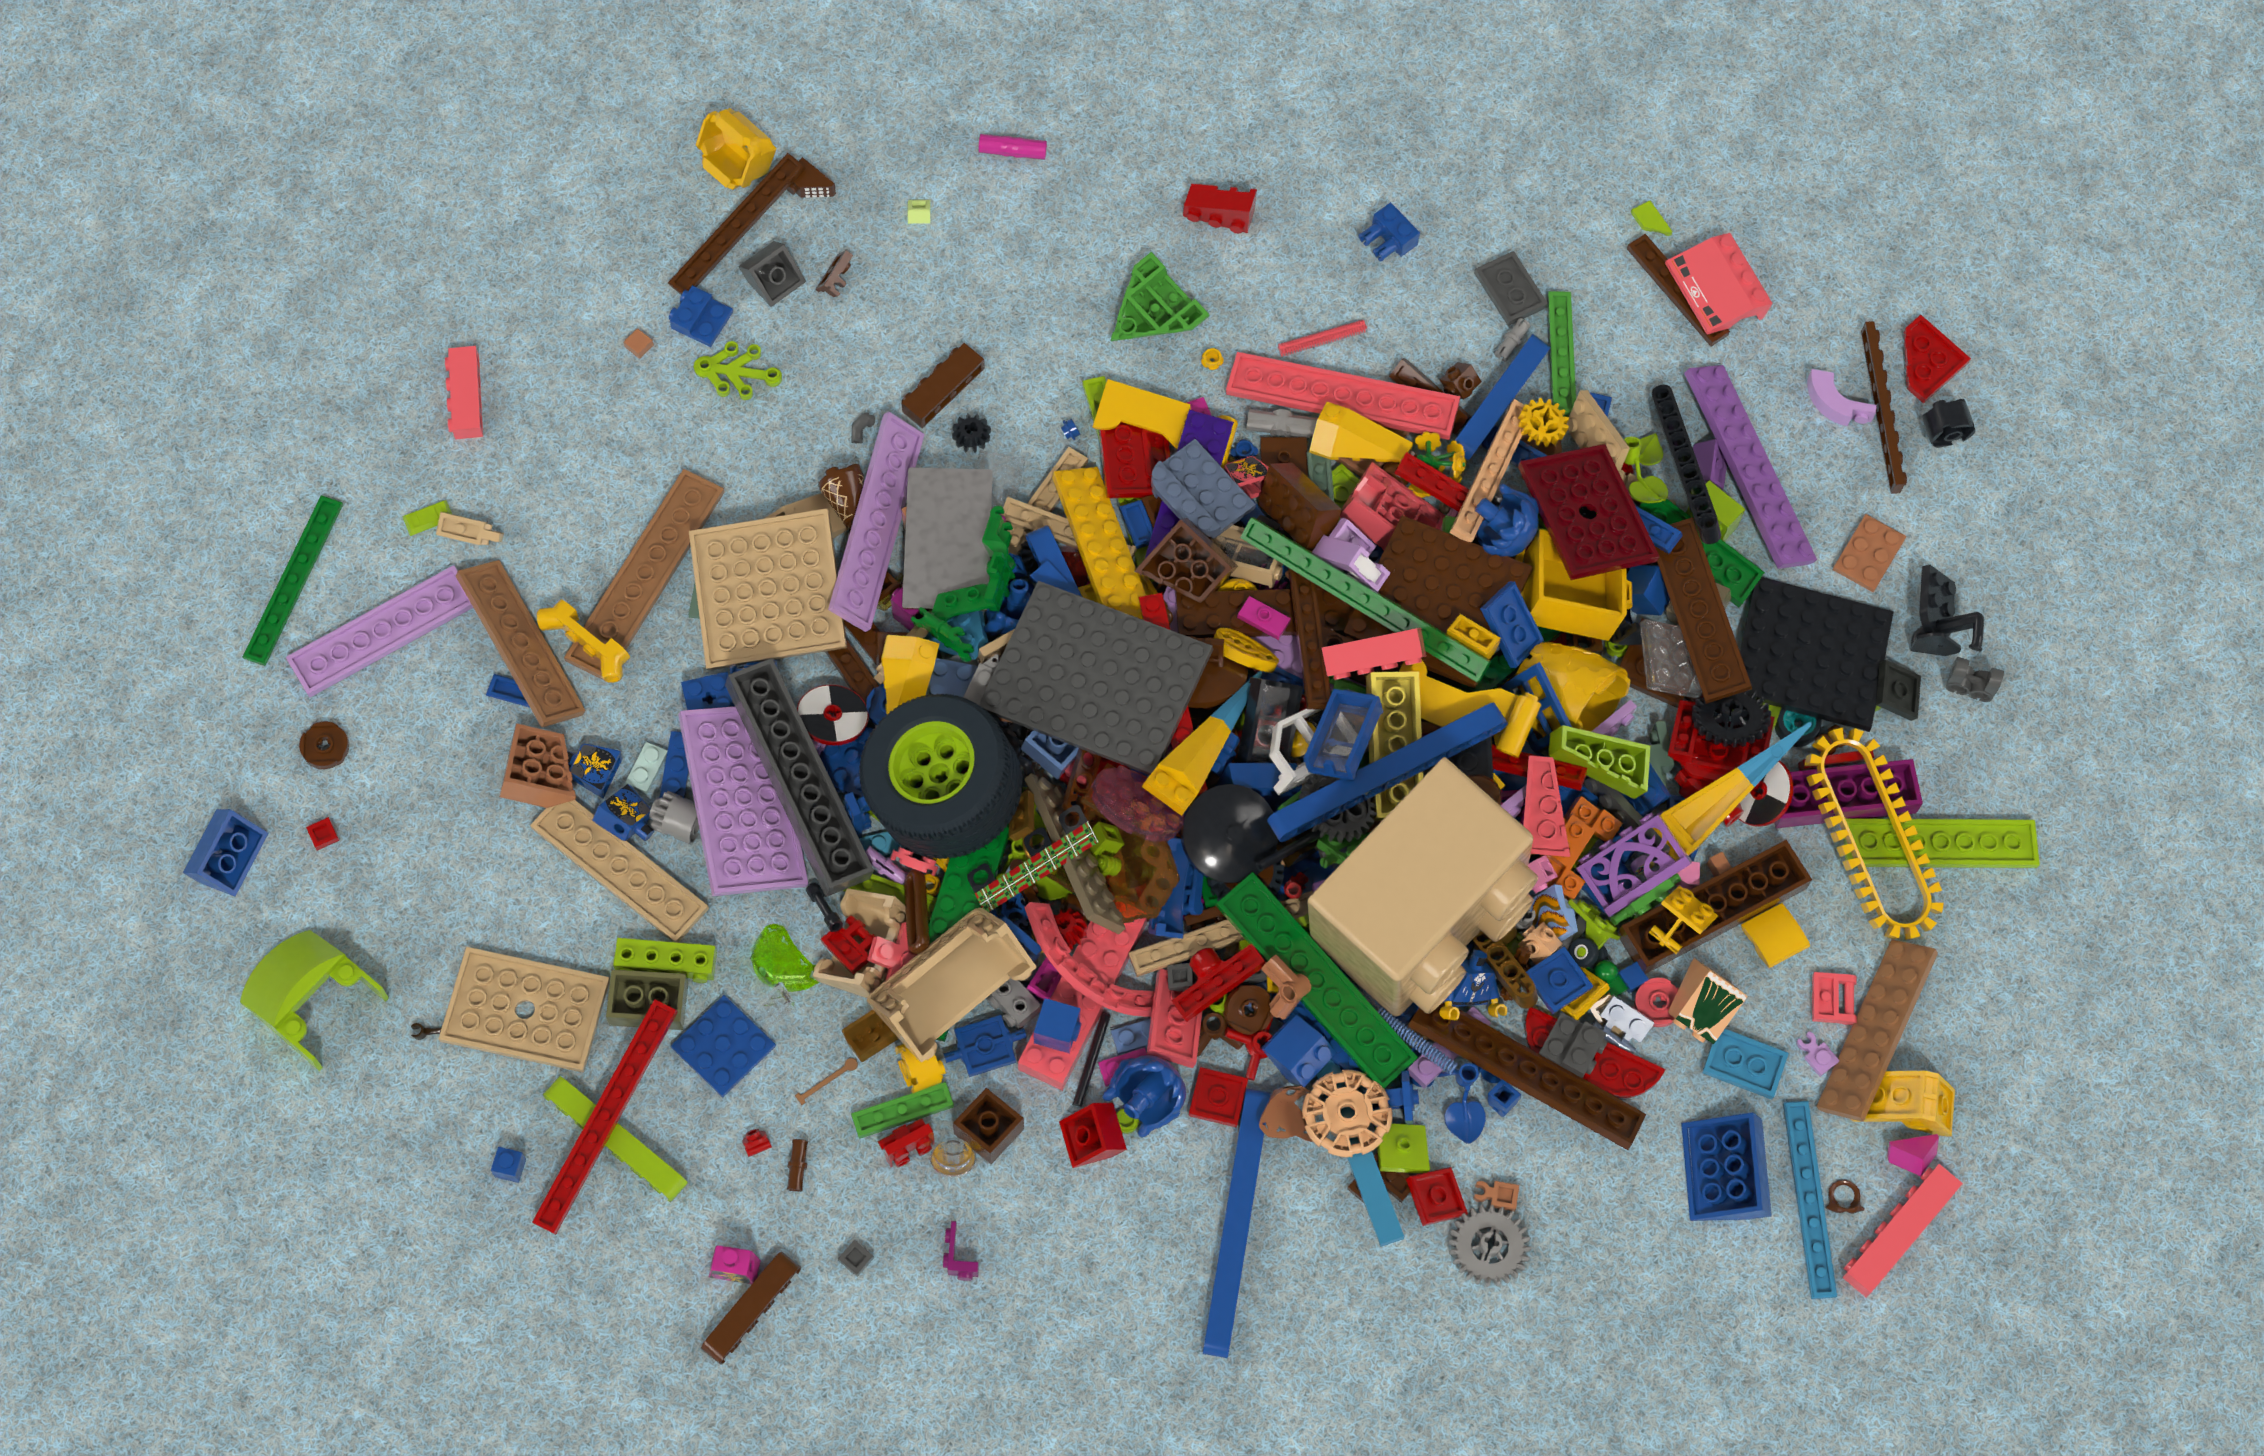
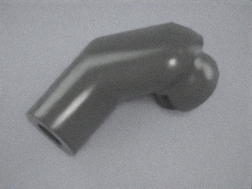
M865 412L853 422L851 443H863V429L866 426L872 427L875 424L874 415Z

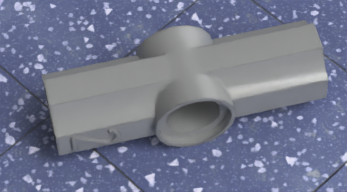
M1249 409L1246 430L1270 433L1272 437L1278 435L1312 439L1317 418L1293 415L1291 411L1285 409H1277L1273 412Z

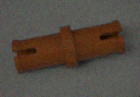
M793 1139L791 1161L787 1165L790 1168L787 1190L802 1192L804 1170L807 1169L808 1165L805 1163L808 1141Z

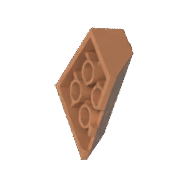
M516 723L499 797L545 808L575 800L576 794L572 786V774L569 771L564 734Z

